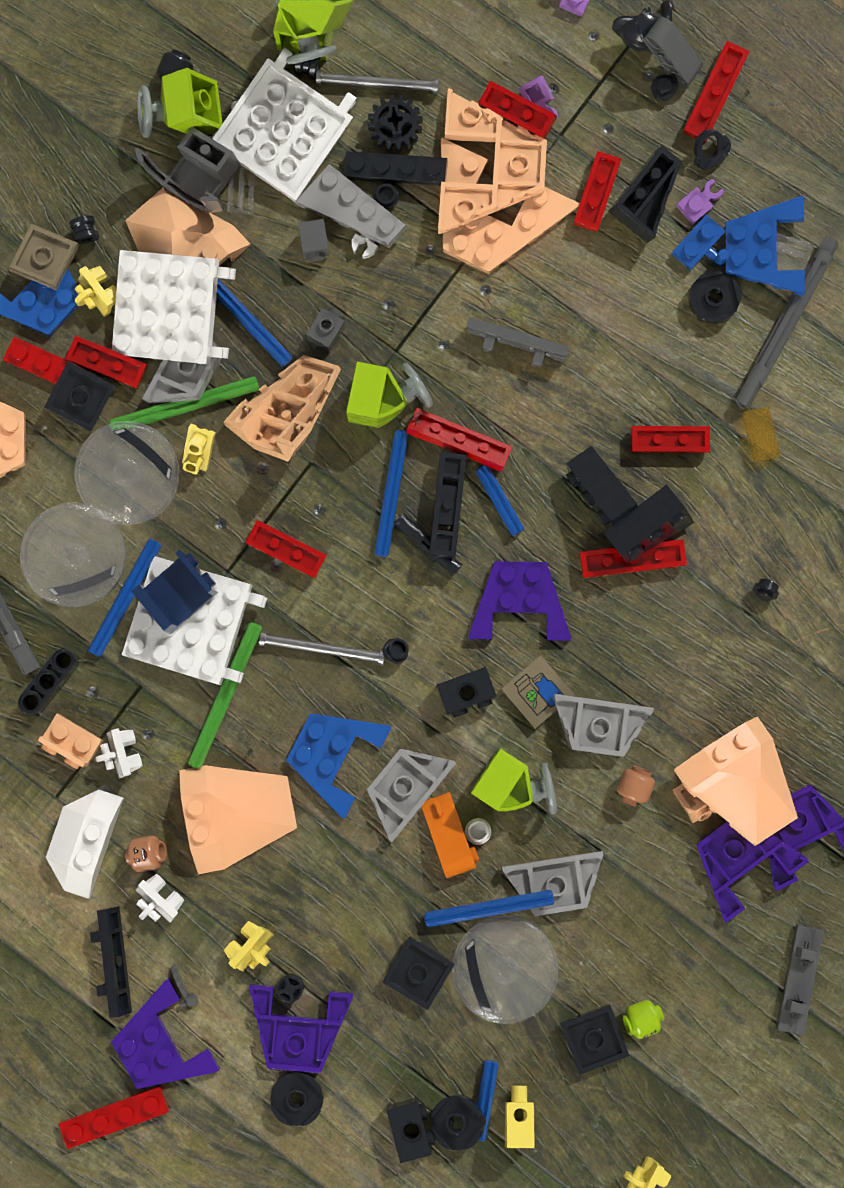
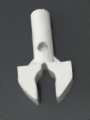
M355 233L352 239L354 254H356L359 246L367 241L368 248L362 255L363 259L375 255L378 245L374 244V240Z

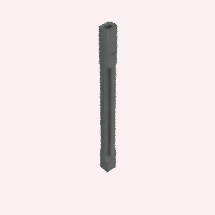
M825 236L819 249L815 252L805 271V295H796L795 292L792 294L735 400L738 407L749 410L761 386L764 385L833 259V255L839 246L836 239Z
M0 593V632L24 676H28L39 670L40 666Z

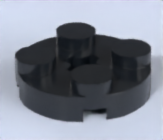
M709 271L700 275L692 284L688 295L689 306L693 314L696 315L699 321L710 324H718L730 319L737 311L741 301V290L738 283L720 271ZM711 291H715L716 295H721V299L718 300L717 304L708 299Z
M293 1071L282 1075L275 1082L270 1097L271 1110L274 1116L281 1123L288 1126H305L313 1122L320 1114L324 1100L322 1087L318 1080L311 1074L302 1071ZM293 1092L296 1094L302 1093V1101L304 1103L302 1105L299 1103L291 1104L292 1096L290 1094Z
M461 1094L442 1099L434 1107L431 1114L432 1134L435 1140L447 1150L460 1151L471 1148L482 1137L486 1125V1118L479 1105L471 1098ZM453 1116L462 1118L463 1128H453Z

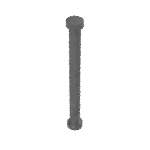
M317 70L316 86L334 84L433 92L432 94L438 95L439 79L425 81L322 73V70Z
M267 631L261 632L259 646L262 647L272 645L378 662V665L381 666L384 665L385 659L383 650L376 652L269 635Z

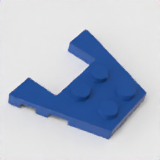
M804 196L726 222V250L729 252L726 260V275L754 283L761 282L771 285L775 289L795 292L796 295H805V270H777V223L804 222Z
M67 269L57 291L31 281L12 302L0 293V315L51 337L79 307L75 303V299L79 295L75 290L77 284Z
M310 713L286 761L345 819L356 797L332 785L356 736L381 748L392 727Z

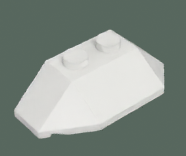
M97 790L62 808L46 859L64 891L90 899L124 799L123 797Z

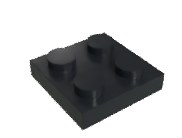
M68 361L44 408L92 431L115 385Z
M409 935L382 983L428 1010L455 963Z
M610 1004L560 1022L580 1075L630 1056Z

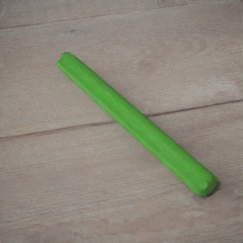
M250 377L204 391L200 400L163 403L110 419L109 425H113L110 426L112 432L122 428L127 430L133 429L140 425H146L259 390V385L255 377Z
M253 622L248 624L229 669L244 672L261 633L262 627ZM224 679L188 761L190 766L196 769L202 767L238 682Z

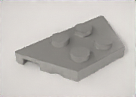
M212 340V346L217 347ZM211 357L210 365L163 360L142 399L149 404L200 400L221 358Z
M553 694V700L570 750L624 757L630 748L631 742L638 736L642 730L641 727L654 710L651 707Z
M399 749L368 787L369 796L391 842L395 840L456 765L455 761Z
M603 851L502 866V871L519 895L552 890L554 904L530 909L534 916L584 909L588 907L592 888L603 858Z

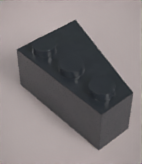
M661 145L649 157L608 212L646 243L652 241L656 237L659 222L664 214L668 196L672 191L682 161Z
M592 446L566 463L568 469L566 477L573 487L578 486L586 504L592 506L598 519L607 529L638 506L634 498Z
M666 484L603 533L626 563L631 560L634 561L640 558L646 551L695 522L685 506Z

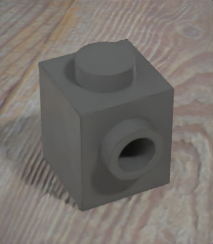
M324 219L298 223L304 259L317 262L324 260L325 256H330Z
M322 308L306 334L308 341L330 353L345 329V321L342 320L343 316L333 309L327 311Z

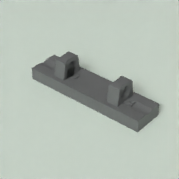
M469 317L466 327V333L485 338L482 351L492 353L495 342L533 352L534 357L531 365L539 368L542 366L544 356L564 362L569 346L471 317Z
M796 924L776 1024L777 1030L804 1036L824 934L822 929ZM792 1000L802 1001V1004L794 1002Z

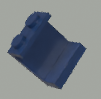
M181 550L176 552L179 558L146 587L139 584L131 591L162 630L170 634L218 594L217 590L213 587L216 584L214 579L207 572L202 574L197 568L200 565L199 561L190 552L186 554Z

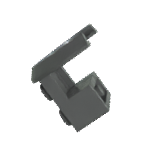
M191 127L177 147L183 156L170 175L167 176L156 166L148 154L138 148L134 149L142 167L172 194L192 207L206 213L222 212L224 210L222 203L217 197L240 165L233 151Z

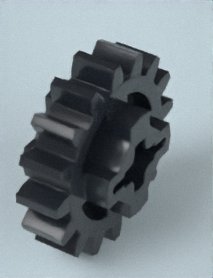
M390 95L388 102L381 98L380 107L377 105L372 106L375 114H368V120L371 121L368 124V131H373L371 139H378L379 148L386 144L388 152L391 151L392 147H396V150L401 152L402 145L410 149V141L412 140L417 143V134L422 133V126L420 124L423 123V117L417 116L420 113L419 107L412 109L413 100L410 99L405 103L403 95L398 100H395L394 96ZM388 111L385 116L381 117L384 112ZM393 116H395V120L398 123L397 132L395 131V126H393L392 123ZM410 130L405 136L402 137L405 131Z

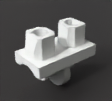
M118 728L106 733L111 752L108 743L100 745L103 755L96 757L97 762L105 761L106 769L111 770L114 769L113 758L119 778L129 776L131 772L143 767L139 753L126 757L124 747L136 743L133 730L119 731Z
M155 874L146 882L143 880L136 889L149 903L148 905L142 898L137 902V905L143 910L139 918L144 920L149 916L156 922L161 916L154 910L155 908L168 922H171L177 916V911L184 899L175 891L166 900L162 898L158 892L166 883L158 874Z

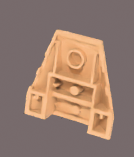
M164 187L125 220L139 252L220 259V266L227 259L233 262L251 246L232 224L212 213H206L192 207Z
M303 355L278 374L280 379L269 387L263 385L259 388L261 393L249 402L246 399L242 401L223 423L253 449L289 461L309 436L341 369L338 365Z
M758 717L743 723L674 769L691 795L697 796L706 803L712 812L722 816L729 822L728 825L754 846L798 818L773 738Z
M207 765L202 766L200 769L189 768L179 770L181 801L188 840L198 874L226 869L297 828L288 776Z

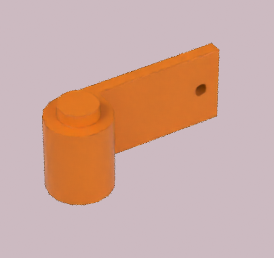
M450 792L426 800L421 807L446 879L475 869V863L480 861L475 847L469 848Z

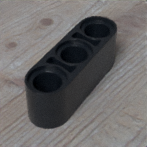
M68 649L55 651L18 699L19 709L26 714L37 715L42 713L78 668L79 658L77 654ZM68 654L71 658V663L67 668H62L59 663L60 658ZM47 675H52L55 680L53 687L50 689H46L43 684V680ZM34 695L38 699V705L35 709L30 710L27 706V700Z

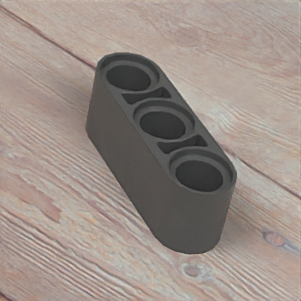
M659 17L644 37V42L668 75L678 85L688 87L703 67V64L677 27L667 18Z

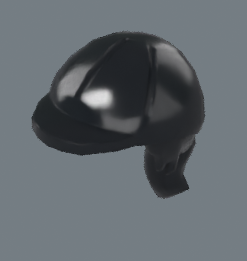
M663 1L660 6L661 14L659 12L651 13V7H648V10L644 8L643 12L637 16H620L613 21L612 29L629 48L636 51H650L644 42V37L659 17L667 18L672 22L673 1Z

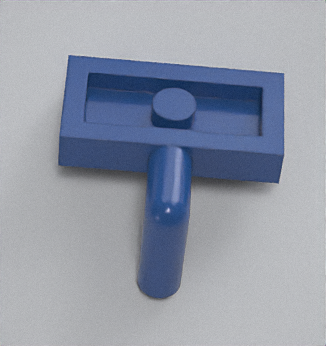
M706 214L673 250L672 255L690 271L704 255L715 265L722 266L727 260L729 252L726 249H722L718 253L712 247L726 231Z

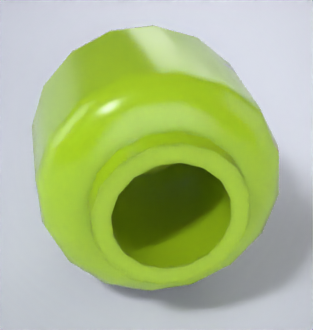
M643 1000L628 1006L625 1012L626 1015L622 1016L628 1034L630 1036L634 1035L637 1039H643L660 1032L661 1021L664 1020L660 1006H654L650 1000Z

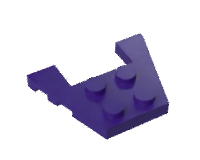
M494 561L469 633V640H492L493 613H546V641H571L547 562Z
M811 785L791 793L798 818L773 835L795 850H798L834 832L844 852V819ZM773 854L769 856L775 891L798 881L795 873L789 876Z
M725 821L696 844L710 879L715 898L719 904L723 920L726 923L745 909V906L729 885L771 854L774 855L789 876L809 862L808 858L775 835H771L754 846L728 825V821Z
M170 978L163 982L111 1041L137 1089L215 1073L220 1070L209 1048L184 1061L161 1021L158 1013L181 999Z
M250 984V995L252 996L267 1068L321 1073L353 999V993L329 991L327 1019L272 1014L274 986Z

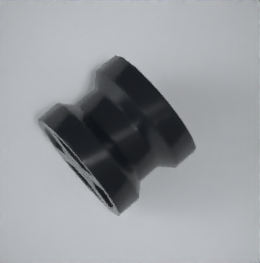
M320 57L296 63L295 75L301 76L305 74L310 79H316Z
M80 216L69 222L70 228L75 233L73 239L78 244H88L99 239V233L94 228L96 223L94 216Z
M293 973L286 974L277 984V995L284 1002H295L303 993L304 983L298 975Z

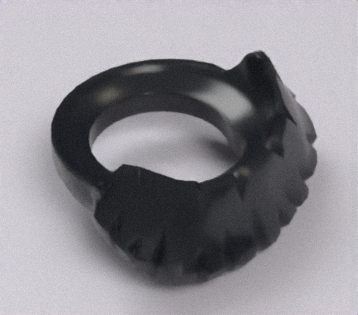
M707 129L700 133L694 144V155L696 157L694 164L702 170H710L717 167L725 160V157L728 156L731 150L730 139L724 133L720 134V132L714 129ZM709 136H715L717 150L712 156H705L702 152L703 142Z

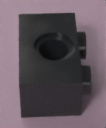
M486 667L436 685L446 714L452 713L454 718L468 713L467 708L477 704L478 709L491 705L493 704L492 698L497 697ZM464 686H470L475 692L474 698L470 701H465L460 697V689Z
M418 1097L387 1105L386 1111L400 1163L431 1155V1146H435L432 1130L426 1131L424 1120L428 1119L425 1104H419ZM409 1123H414L419 1127V1131L415 1135H408L404 1131V1127Z

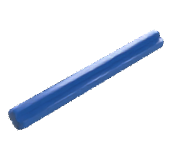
M218 279L216 298L282 367L288 365L292 360V356Z
M396 430L394 432L375 546V555L380 557H387L389 554L408 440V433L404 430Z
M153 539L147 541L89 646L88 651L98 657L102 656L135 596L131 591L139 584L141 585L151 562L161 549L159 542Z
M545 890L426 912L424 919L427 927L544 907L554 904V894L552 890Z

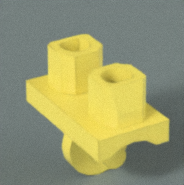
M86 266L79 269L80 276L77 279L79 285L75 288L79 295L76 297L75 303L78 306L86 304L89 309H93L96 306L104 317L111 313L112 306L116 304V286L112 285L105 290L101 287L100 284L106 281L107 276L100 266L90 270Z
M190 424L182 460L183 470L193 474H198L199 470L207 471L216 432L199 429L196 425Z
M248 921L241 929V933L248 939L246 943L241 946L233 940L224 949V952L230 959L228 964L240 971H244L247 966L254 970L259 963L264 966L270 963L265 956L271 948L266 944L274 934L268 929Z
M646 1156L642 1166L637 1165L634 1173L625 1171L623 1177L629 1181L626 1188H655L656 1184L662 1187L667 1186L671 1175L653 1158Z

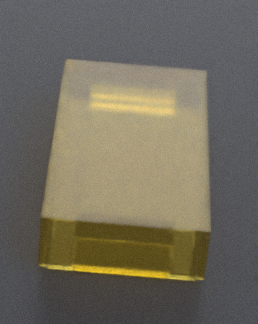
M769 406L743 412L742 416L753 462L757 463L779 458L780 452Z

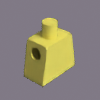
M511 1086V1102H505V1147L534 1148V1103L527 1102V1086ZM517 1109L524 1111V1119L521 1121L515 1120V1110Z

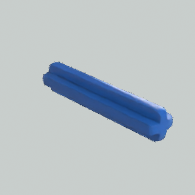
M486 465L479 467L476 470V474L512 536L519 534L523 531L524 527L493 472Z
M485 1060L483 1065L477 1104L486 1118V1125L479 1141H486L498 1071V1062L493 1060Z

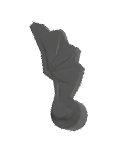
M176 966L171 967L175 982L186 999L180 1003L181 1007L184 1008L187 1005L192 1007L198 1004L199 1001L195 993L189 994Z

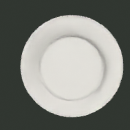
M481 818L470 820L465 827L466 838L473 844H484L491 836L489 823Z

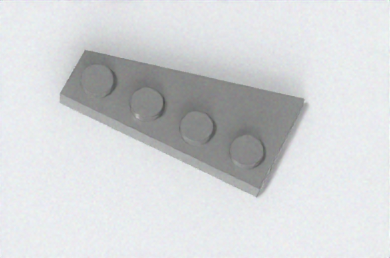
M330 164L296 200L297 206L310 209L321 217L332 219L338 222L339 225L356 230L361 235L389 248L406 230V225Z

